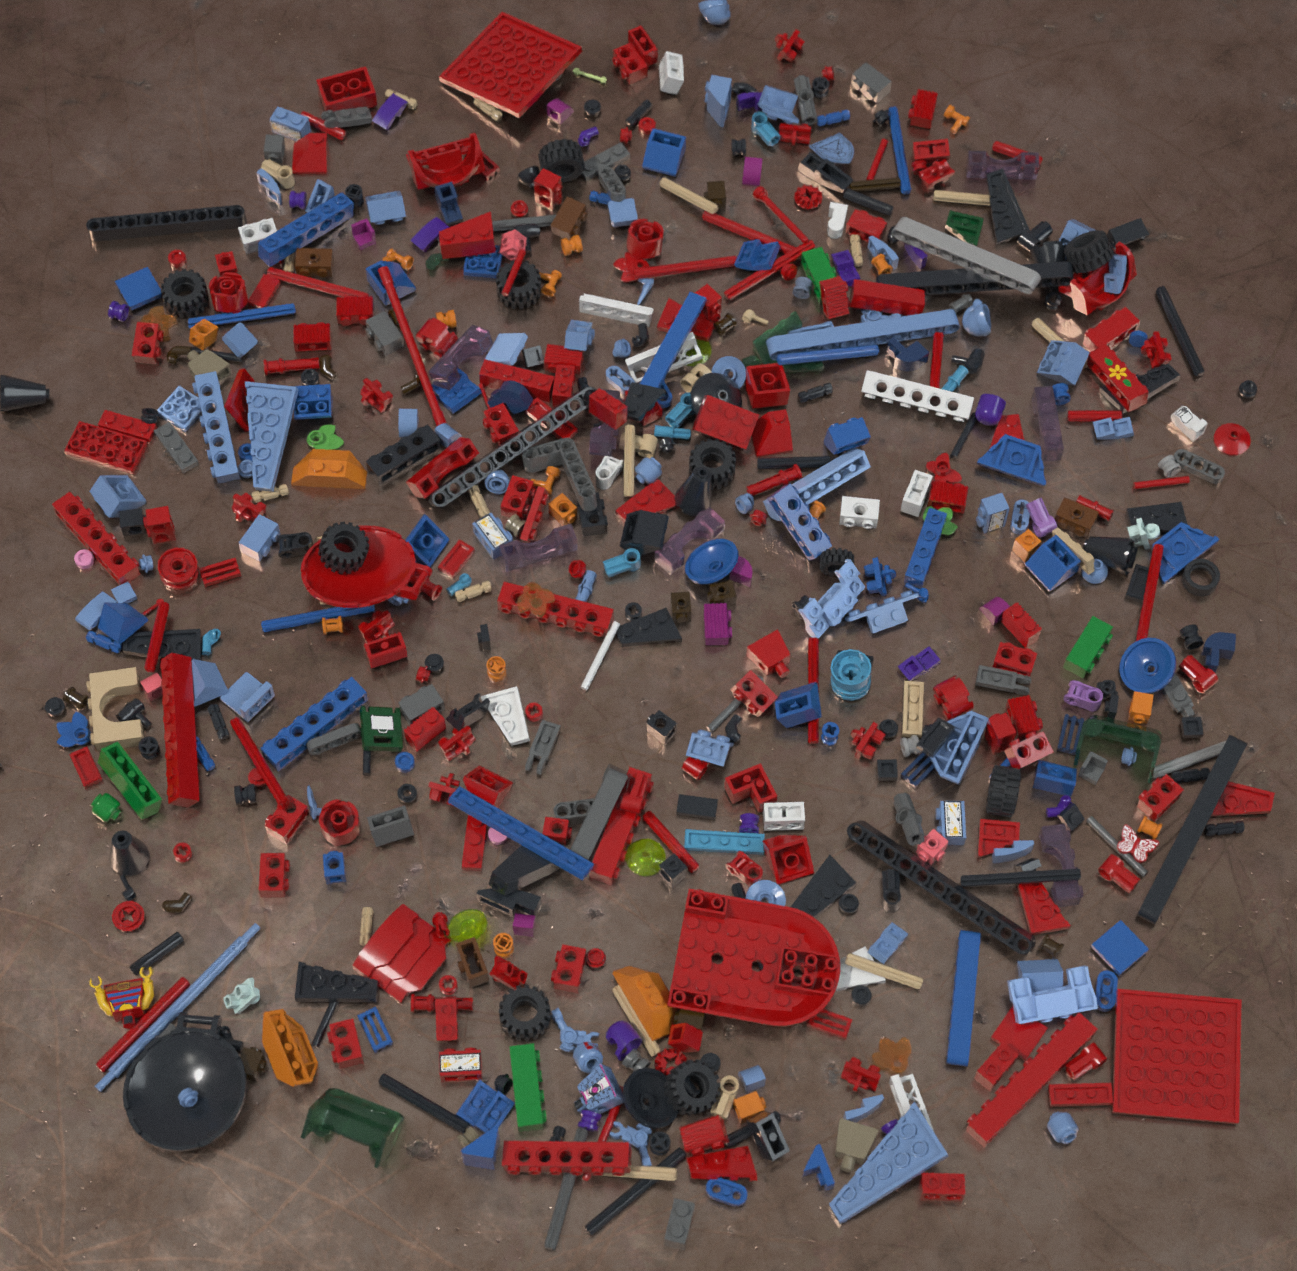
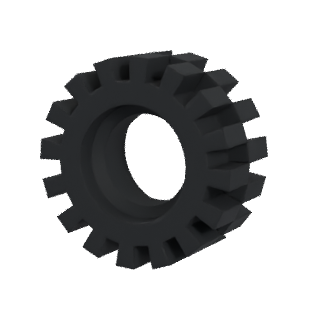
M842 548L822 551L820 554L821 572L833 577V575H836L835 571L845 564L846 559H851L854 564V554L851 551L848 552L847 549L842 550Z

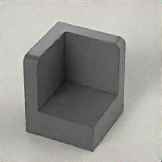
M1090 751L1078 776L1096 785L1106 768L1108 760Z

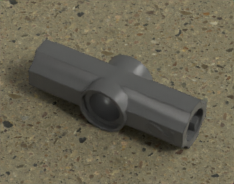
M799 75L794 79L795 91L798 96L797 107L800 110L802 123L810 126L817 122L813 101L814 94L811 91L809 77Z
M905 792L897 794L894 797V806L897 811L896 822L902 825L910 845L921 844L924 841V832L921 827L922 816L916 813L909 794Z

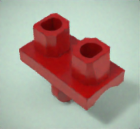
M796 29L789 39L786 33L776 35V47L778 49L783 47L776 59L781 61L784 58L789 62L793 61L797 52L790 47L792 46L799 51L805 42L798 36L800 31Z
M785 122L783 124L780 123L779 135L781 138L779 141L792 142V146H795V143H810L811 127L808 124L793 125Z
M946 159L941 162L934 161L932 166L919 172V176L927 189L955 175L954 169L949 166Z
M1154 331L1153 336L1144 341L1145 345L1140 348L1141 354L1147 355L1150 358L1152 369L1160 365H1166L1172 359L1170 353L1164 352L1168 345L1167 338L1160 337V333Z
M368 378L364 379V386L360 391L362 396L361 403L364 406L369 404L374 406L380 413L385 412L387 405L392 402L393 395L389 391L383 393L381 391L382 385L378 380L370 381Z
M236 493L233 496L232 510L236 513L235 519L242 522L245 519L254 522L259 514L262 516L265 514L266 504L258 502L254 505L252 503L253 498L248 493H244L241 496Z
M378 610L373 614L372 622L369 624L362 622L358 626L366 643L372 642V640L375 641L381 636H389L388 631L395 626L389 611L381 612Z
M874 721L866 733L864 727H861L860 730L853 729L850 733L853 738L851 742L853 745L856 746L860 742L856 747L857 752L854 755L858 759L863 756L871 760L875 755L876 748L869 745L870 742L873 741L881 745L885 739L886 734L878 729V724Z
M468 725L460 731L454 728L452 731L454 736L452 738L443 737L438 741L445 758L449 762L462 752L465 755L471 753L468 747L476 739Z
M450 773L448 778L441 776L440 782L446 783V786L430 781L428 786L431 788L429 799L441 802L443 792L448 793L450 797L456 790L452 788V785L457 787L460 785V781L454 780L455 774Z
M495 956L494 967L489 974L493 977L494 981L501 982L513 990H516V986L525 984L528 976L527 972L517 968L502 957Z
M852 1057L849 1062L846 1061L840 1078L854 1085L853 1091L856 1093L859 1087L875 1092L881 1077L879 1074L880 1068L875 1065H870L868 1070L862 1068L861 1060Z

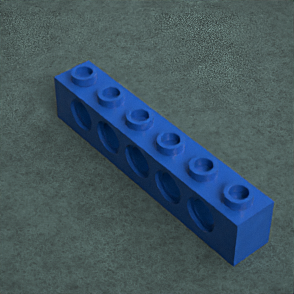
M343 192L339 193L258 242V256L269 267L273 266L296 252L297 248L306 246L352 218L353 202Z
M353 677L342 681L333 692H328L319 703L310 706L305 714L296 717L291 725L282 728L273 739L267 740L261 747L263 757L277 772L307 749L306 744L308 741L328 733L368 701L367 692ZM343 697H347V698H348V699L345 700V701H340V699L343 698ZM327 709H332V710H333V711L330 712V713H326V712H325ZM312 721H318L314 725L309 724ZM296 733H303L299 737L294 736ZM281 745H288L284 749L279 748Z

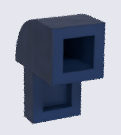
M452 181L435 186L436 201L445 224L449 226L462 222L463 216L457 203L458 197Z
M895 337L888 341L887 351L892 358H895V368L910 372L919 369L928 362L929 352L918 341H915L907 348Z
M504 381L499 389L491 393L487 403L490 408L506 403L512 414L527 410L533 398L522 384L516 381Z
M1218 632L1207 638L1201 651V655L1205 656L1204 665L1208 666L1207 668L1216 673L1219 666V658L1232 659L1235 652L1236 634Z

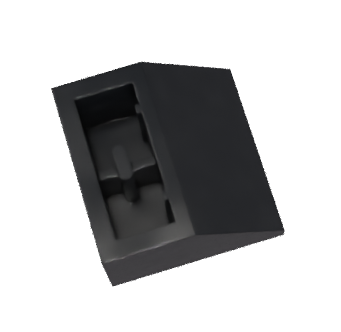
M644 510L628 513L620 547L624 550L634 548L639 551L640 555L661 550L664 544L669 516Z

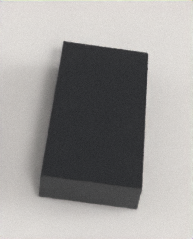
M1139 564L1135 565L1125 595L1126 599L1143 604L1149 572L1148 567Z
M938 717L916 744V749L933 758L954 732L955 726Z
M679 794L676 815L715 820L718 799Z

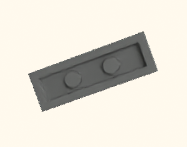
M620 142L584 162L585 170L582 171L581 175L587 182L598 176L600 168H613L630 159V153Z
M170 422L154 430L156 437L182 473L199 465L194 454Z

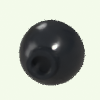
M534 165L518 173L517 179L522 184L529 186L530 189L534 188V180L540 173L539 166Z

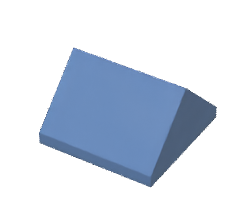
M196 659L192 660L194 707L229 693L215 663Z
M1058 959L1017 961L1019 978H1029L1032 992L1063 986V970Z

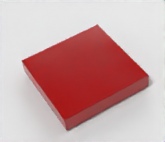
M1012 1006L990 1039L999 1045L1002 1042L1006 1043L1019 1054L1018 1058L1025 1062L1048 1028L1038 1021L1023 1024L1016 1023Z

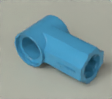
M763 112L753 114L752 132L759 135L768 146L776 145L781 136L767 121V115Z
M690 392L684 393L681 396L680 402L665 417V420L671 427L674 425V428H679L689 416L695 414L692 406L686 405L687 403L691 404Z
M629 548L624 554L603 561L608 578L626 571H637L641 566L639 551ZM630 558L636 559L633 562L628 561Z

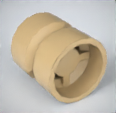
M697 364L691 370V373H688L680 380L681 387L686 393H691L692 386L696 380L705 374L712 373L711 370L704 364Z

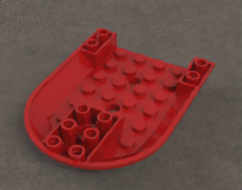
M689 889L667 1007L769 1026H791L805 1022L821 1012L836 991L840 977V958L837 946L828 930L817 919L804 911L782 905ZM716 954L722 956L723 962L721 964L713 963L712 956ZM754 962H761L763 969L756 972L752 969V964ZM799 969L803 972V975L796 977L792 971Z

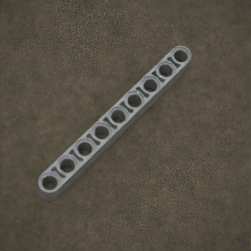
M902 217L892 230V235L904 243L1023 293L1032 294L1041 280V276L1032 269L907 217Z

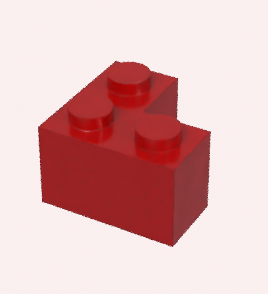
M761 763L725 778L724 788L732 804L751 797L758 813L763 812L764 803H777L778 796Z

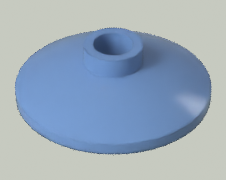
M725 356L717 360L711 372L729 377L728 374L732 371L733 377L730 379L740 389L746 380V368L742 361L732 356Z
M761 880L755 882L746 893V899L761 902L762 899H767L768 903L785 906L786 903L783 889L773 881Z

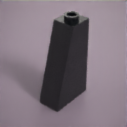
M521 845L491 873L488 885L505 896L561 868Z

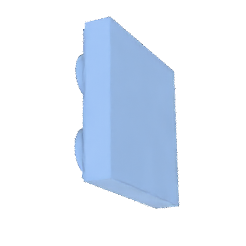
M525 333L498 334L485 359L506 365L515 364L520 351L525 347L528 336Z
M178 386L157 409L158 416L187 432L199 416L202 415V410H198L196 399H199V397Z

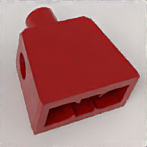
M778 629L747 646V657L765 675H770L776 671L780 678H784L790 673L786 666L790 663V653Z

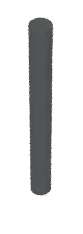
M747 686L744 690L749 692V686ZM735 698L707 726V729L713 732L742 701H738Z
M1093 816L1087 819L1086 822L1142 877L1148 874V871L1130 853L1122 854L1117 850L1118 841Z

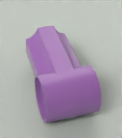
M1042 498L1026 504L1033 520V530L1038 538L1052 533L1057 528L1056 521L1049 515Z

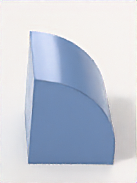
M399 409V437L409 436L418 429V409Z
M442 423L435 428V434L439 437L441 445L445 448L449 447L459 437H462L460 433L447 423Z
M759 1065L738 1072L745 1093L765 1086L766 1078Z

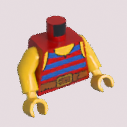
M142 967L140 975L143 978L103 985L104 989L101 988V977L98 976L100 980L98 986H94L91 979L89 981L91 987L96 990L94 994L99 1007L108 1016H113L115 1022L123 1021L125 1029L135 1027V1018H140L144 1015L145 1010L154 998L153 980L150 978L154 974L152 967H149L150 974L148 976L144 974V967Z

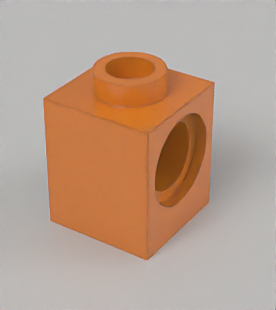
M204 318L190 328L189 342L199 349L205 350L217 341L218 326Z
M563 493L548 503L549 514L563 527L573 523L578 517L577 507Z
M1028 529L1015 539L1012 551L1026 563L1041 546L1042 541Z
M1134 691L1131 698L1128 720L1137 724L1148 723L1154 695Z
M757 1091L733 1100V1108L740 1125L746 1123V1120L758 1113L765 1111L766 1103L762 1096L759 1097Z

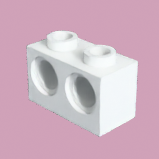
M666 51L659 64L661 91L673 94L678 93L684 82L682 55Z
M273 218L263 219L259 222L238 227L246 254L258 251V242L277 231Z
M917 470L914 471L902 501V512L919 517L931 486L932 475Z
M804 802L764 803V831L803 830L805 824Z

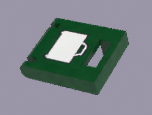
M361 706L360 721L363 751L401 752L403 749L400 708H395L393 713L392 707L369 706L368 712H366V707ZM374 738H392L390 743H374Z

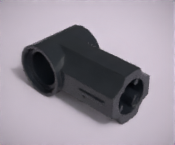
M1041 221L1031 231L1023 232L1017 243L1031 254V249L1036 245L1039 248L1041 242L1053 233V229L1047 221Z
M895 869L882 871V906L885 911L890 913L896 912L900 908L901 902L899 871ZM893 898L896 900V902L892 903L889 902L887 899Z

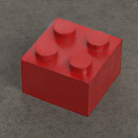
M773 363L746 366L745 387L752 408L788 404L790 388L783 365Z

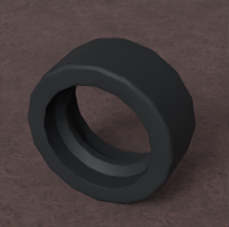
M1200 558L1188 563L1182 575L1184 588L1189 593L1202 597L1214 592L1220 580L1218 567L1213 562ZM1198 569L1208 572L1212 577L1211 584L1203 586L1194 583L1190 578L1191 571Z

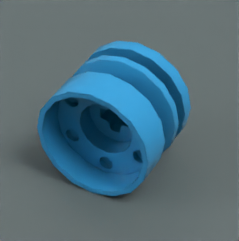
M849 649L838 653L833 658L830 667L832 690L838 697L844 700L853 701L864 697L871 686L870 659L858 650Z

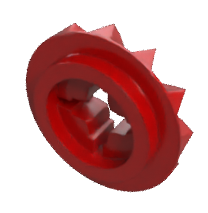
M804 184L801 188H797L794 200L801 208L813 209L822 202V192L819 191L818 187H813L812 184L810 186ZM806 193L811 195V200L806 196Z
M125 901L115 907L112 913V921L115 927L122 932H132L136 928L139 929L142 922H144L145 913L142 906L137 902ZM123 912H125L128 915L133 914V922L129 921L128 919L125 920L126 918Z
M674 1047L672 1049L665 1048L658 1053L655 1059V1070L667 1076L675 1067L670 1066L666 1069V1060L672 1061L676 1058L675 1066L686 1062L687 1057H685L682 1051L676 1050Z

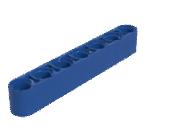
M960 930L947 1051V1064L967 1067L969 1062L980 932Z

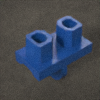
M872 558L873 563L864 566L867 578L875 576V580L866 583L867 590L870 594L879 592L881 596L887 595L886 584L892 583V579L896 577V571L890 569L889 565H885L883 570V565L879 563V558Z

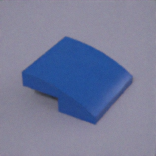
M759 239L744 242L734 265L737 268L746 270L771 269L779 252L780 245L778 241L762 244Z
M458 367L432 384L436 398L452 413H455L481 394L480 388L471 382L468 375Z
M479 1080L455 1115L485 1134L496 1126L498 1128L515 1102Z

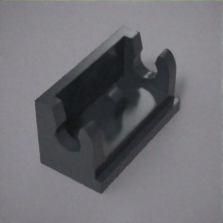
M1141 218L1112 228L1107 233L1110 244L1115 250V245L1118 242L1125 245L1149 236V232Z
M480 693L474 696L473 701L459 710L457 708L451 710L446 720L460 731L466 725L469 726L485 716L491 701L486 698L481 703L479 701Z

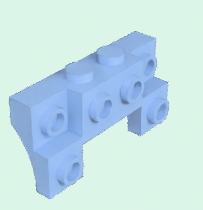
M846 559L845 564L835 571L840 583H834L818 602L815 598H809L810 602L803 609L798 610L804 619L805 630L810 637L819 638L829 626L838 625L846 613L853 609L858 601L856 597L865 589L864 584L858 577L860 572L851 559Z
M1084 965L1066 969L1068 985L1036 992L1031 991L1028 977L1008 980L1010 1001L1013 1002L1016 1023L1023 1024L1038 1020L1040 1022H1049L1053 1020V1017L1069 1018L1074 1013L1098 1009L1088 966Z

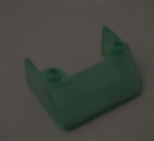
M1099 715L1088 716L1081 729L1074 765L1078 766L1085 736H1098L1143 747L1147 751L1154 752L1147 782L1151 784L1163 738L1161 732L1157 729Z
M329 1088L309 1107L300 1138L305 1139L311 1132H314L319 1137H325L332 1132L338 1133L368 1145V1152L376 1159L374 1167L379 1168L391 1152L402 1127L404 1116L399 1112L343 1090Z

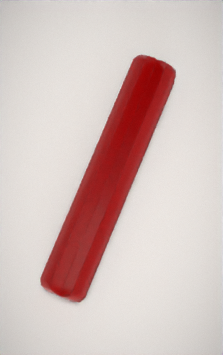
M302 111L300 114L309 118L311 126L340 140H343L346 136L345 130L338 127L327 128L324 125V120L306 111Z
M995 141L992 147L993 151L1035 166H1040L1043 160L1042 156L999 141Z
M1069 410L1067 418L1068 421H1099L1111 418L1114 421L1122 419V411Z

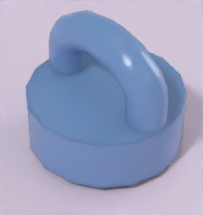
M626 339L615 342L612 353L614 357L624 358L630 355L631 346Z
M750 493L740 495L735 499V505L742 514H746L752 510L754 498Z

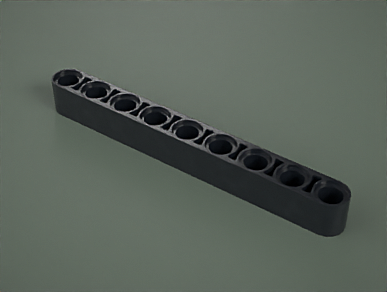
M230 205L98 217L88 220L86 227L91 240L107 241L238 229V227L247 224V219L242 206Z

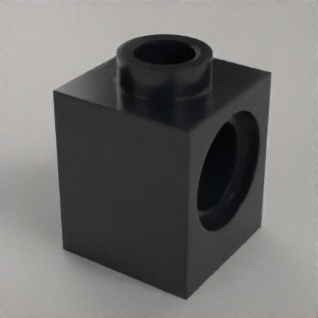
M142 508L119 511L120 528L123 536L146 534L143 517H146V515H144Z
M660 710L655 715L651 714L646 721L647 732L664 745L677 732V723ZM659 724H662V725H664L665 727H664V728H657L656 726L659 725Z
M674 853L659 865V875L673 888L687 876V866Z

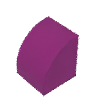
M554 99L547 105V116L560 125L574 112L572 107L560 99Z
M745 157L742 184L760 186L762 158Z
M738 557L734 569L730 572V580L751 587L753 571L750 563L745 558Z
M995 597L982 605L979 610L992 625H995L1001 621L1003 612L1010 606L1002 598Z
M515 913L513 935L534 937L536 915Z

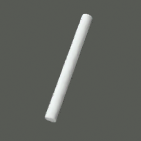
M613 621L581 685V689L588 690L620 623Z

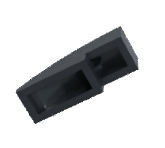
M811 151L800 162L797 169L815 182L839 192H844L854 180L828 159L823 161Z
M493 888L478 890L476 893L477 901L510 916H514L516 910L527 915H537L542 905L540 896L520 890L505 896Z

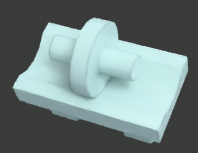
M1142 518L1136 519L1137 525L1127 527L1130 538L1138 540V543L1135 542L1134 547L1144 545L1145 550L1150 549L1148 539H1156L1160 535V529L1153 523L1144 527Z
M248 978L242 984H238L231 994H227L223 998L227 1009L233 1008L235 1014H240L250 1004H256L260 1000V990L254 987V978Z

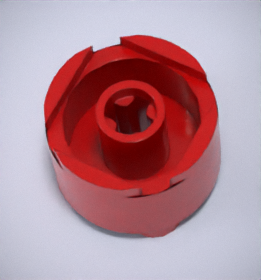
M648 219L633 221L628 229L627 250L637 260L659 256L663 243V227L656 221L653 223L648 222Z
M234 272L222 273L223 276L219 278L217 276L213 277L209 283V290L214 310L226 313L231 312L233 314L240 313L248 302L246 285L242 276Z
M429 318L415 336L420 342L419 347L425 352L428 350L433 352V356L438 360H442L458 341V337L454 332L450 333L447 330L449 327L436 318Z
M957 675L934 686L933 691L935 694L933 698L937 705H942L944 709L942 712L947 721L974 709L973 701H968L970 694L963 681L957 678Z
M335 799L326 803L321 809L319 824L322 835L334 846L348 844L360 834L361 823L359 814L351 802Z

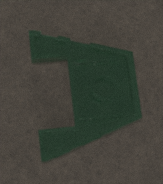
M796 311L792 312L787 319L781 320L773 329L767 330L753 340L752 345L762 365L777 363V360L770 358L766 345L767 339L773 336L785 335L787 332L802 328V322ZM822 361L785 364L783 368L785 373L823 371L824 365Z

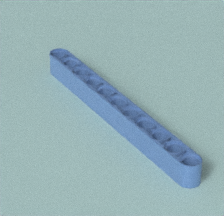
M948 309L773 336L767 339L766 345L770 358L777 360L778 354L880 345L888 343L893 337L898 341L931 337L934 336L935 332L951 334L960 329V324L955 311Z

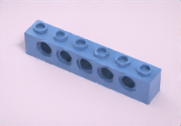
M217 372L195 375V382L192 385L194 393L199 395L196 403L198 410H202L203 416L199 417L201 426L206 428V433H203L205 444L210 446V450H207L209 461L213 460L214 466L210 467L212 477H216L218 483L240 479ZM206 392H212L210 396H204ZM211 408L216 409L213 413L207 412ZM214 425L220 426L217 430L211 429ZM217 442L223 443L220 447L214 446ZM221 459L227 460L224 464H219L218 462Z

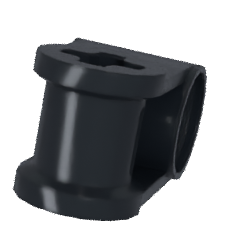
M307 532L282 534L277 537V542L280 546L278 556L284 559L305 556L307 551L314 545L311 535Z

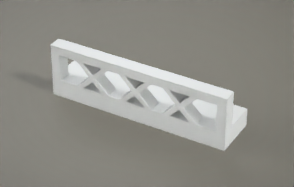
M584 294L579 299V309L582 313L637 325L646 323L647 327L650 326L654 313V308Z
M693 332L689 333L677 355L679 357L678 362L672 364L668 372L703 358ZM660 345L625 360L635 383L640 384L643 377L637 379L634 373L640 370L647 371V367L650 366ZM695 349L696 355L691 357L685 355L688 350Z
M899 1074L891 1076L889 1084L901 1117L910 1109L909 1100L911 1099L919 1104L920 1111L933 1130L913 1074L899 1077ZM910 1081L912 1085L910 1094L905 1092L902 1085L903 1082Z

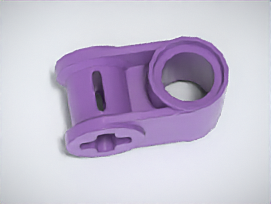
M1076 680L1069 682L1070 688L1063 698L1067 704L1092 712L1097 711L1101 707L1103 693L1100 689ZM1089 698H1095L1097 701H1091Z

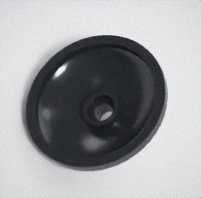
M708 373L697 379L692 386L690 401L696 415H698L705 395H710L742 408L740 390L735 382L726 375Z
M641 1068L630 1074L624 1083V1104L629 1114L639 1124L651 1129L664 1128L674 1121L679 1109L674 1111L672 1109L674 1105L672 1103L668 1104L667 1100L669 1098L664 1096V1092L667 1091V1088H663L664 1083L667 1082L665 1079L666 1075L652 1068Z

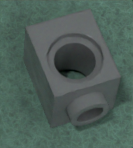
M266 134L263 151L265 160L270 159L275 163H283L285 152L283 135Z

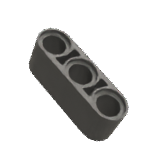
M594 798L560 802L554 807V818L569 820V826L582 824ZM579 810L587 811L585 814L578 813ZM560 812L567 813V815L563 817L559 816L558 814Z

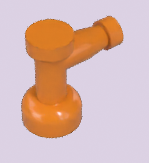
M951 104L943 115L947 119L951 117L956 119L954 126L950 129V132L953 134L957 133L961 125L966 127L970 120L969 116L965 117L956 112L955 107Z
M392 248L389 249L387 255L382 259V261L389 262L396 260L401 263L402 268L405 270H409L414 263L413 257L409 255L404 257L396 253Z
M553 270L551 274L539 272L541 279L549 281L548 284L543 285L541 292L547 297H553L556 293L555 285L562 277L561 272L558 270Z
M548 466L546 469V475L548 476L546 482L536 479L531 480L534 481V486L546 488L549 495H551L554 480L560 477L561 470Z

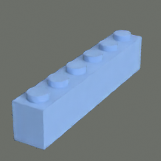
M853 448L793 483L792 486L798 490L801 500L808 505L871 466L865 452ZM767 499L763 501L769 517L781 521ZM788 501V507L792 510L793 504Z

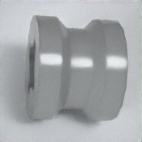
M1173 455L1166 456L1158 463V467L1164 471L1166 478L1176 475L1182 468L1179 463L1175 462L1176 458Z
M912 735L908 739L905 737L900 738V746L904 757L909 756L911 753H921L920 750L916 749V744L919 742L917 735Z

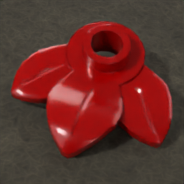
M625 252V258H619L613 263V266L623 271L621 276L622 282H632L637 280L634 278L633 270L649 267V264L646 260H637L630 252Z

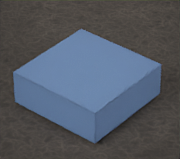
M129 582L111 589L117 603L128 604L137 599Z

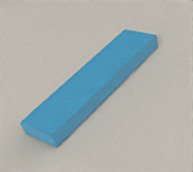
M685 829L684 848L689 851L737 853L740 850L745 854L764 855L762 841L765 838V834Z

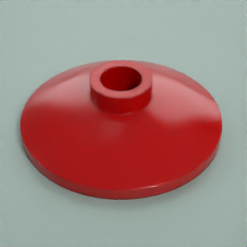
M1226 423L1215 431L1214 443L1222 453L1237 456L1248 450L1251 437L1248 431L1241 425Z

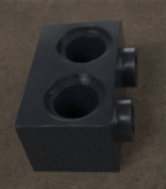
M596 492L597 507L592 511H584L577 500L583 537L605 534V526H608L607 515H603L602 510H605L604 499H600L599 492Z

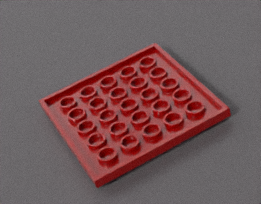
M501 12L439 76V79L444 84L520 118L583 51L582 47Z
M1117 989L1112 1113L1239 1124L1242 999Z

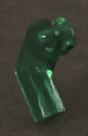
M434 253L429 256L425 265L427 269L432 270L440 262L449 261V258L443 259L442 253Z
M755 355L741 359L745 368L749 365L760 364V360Z

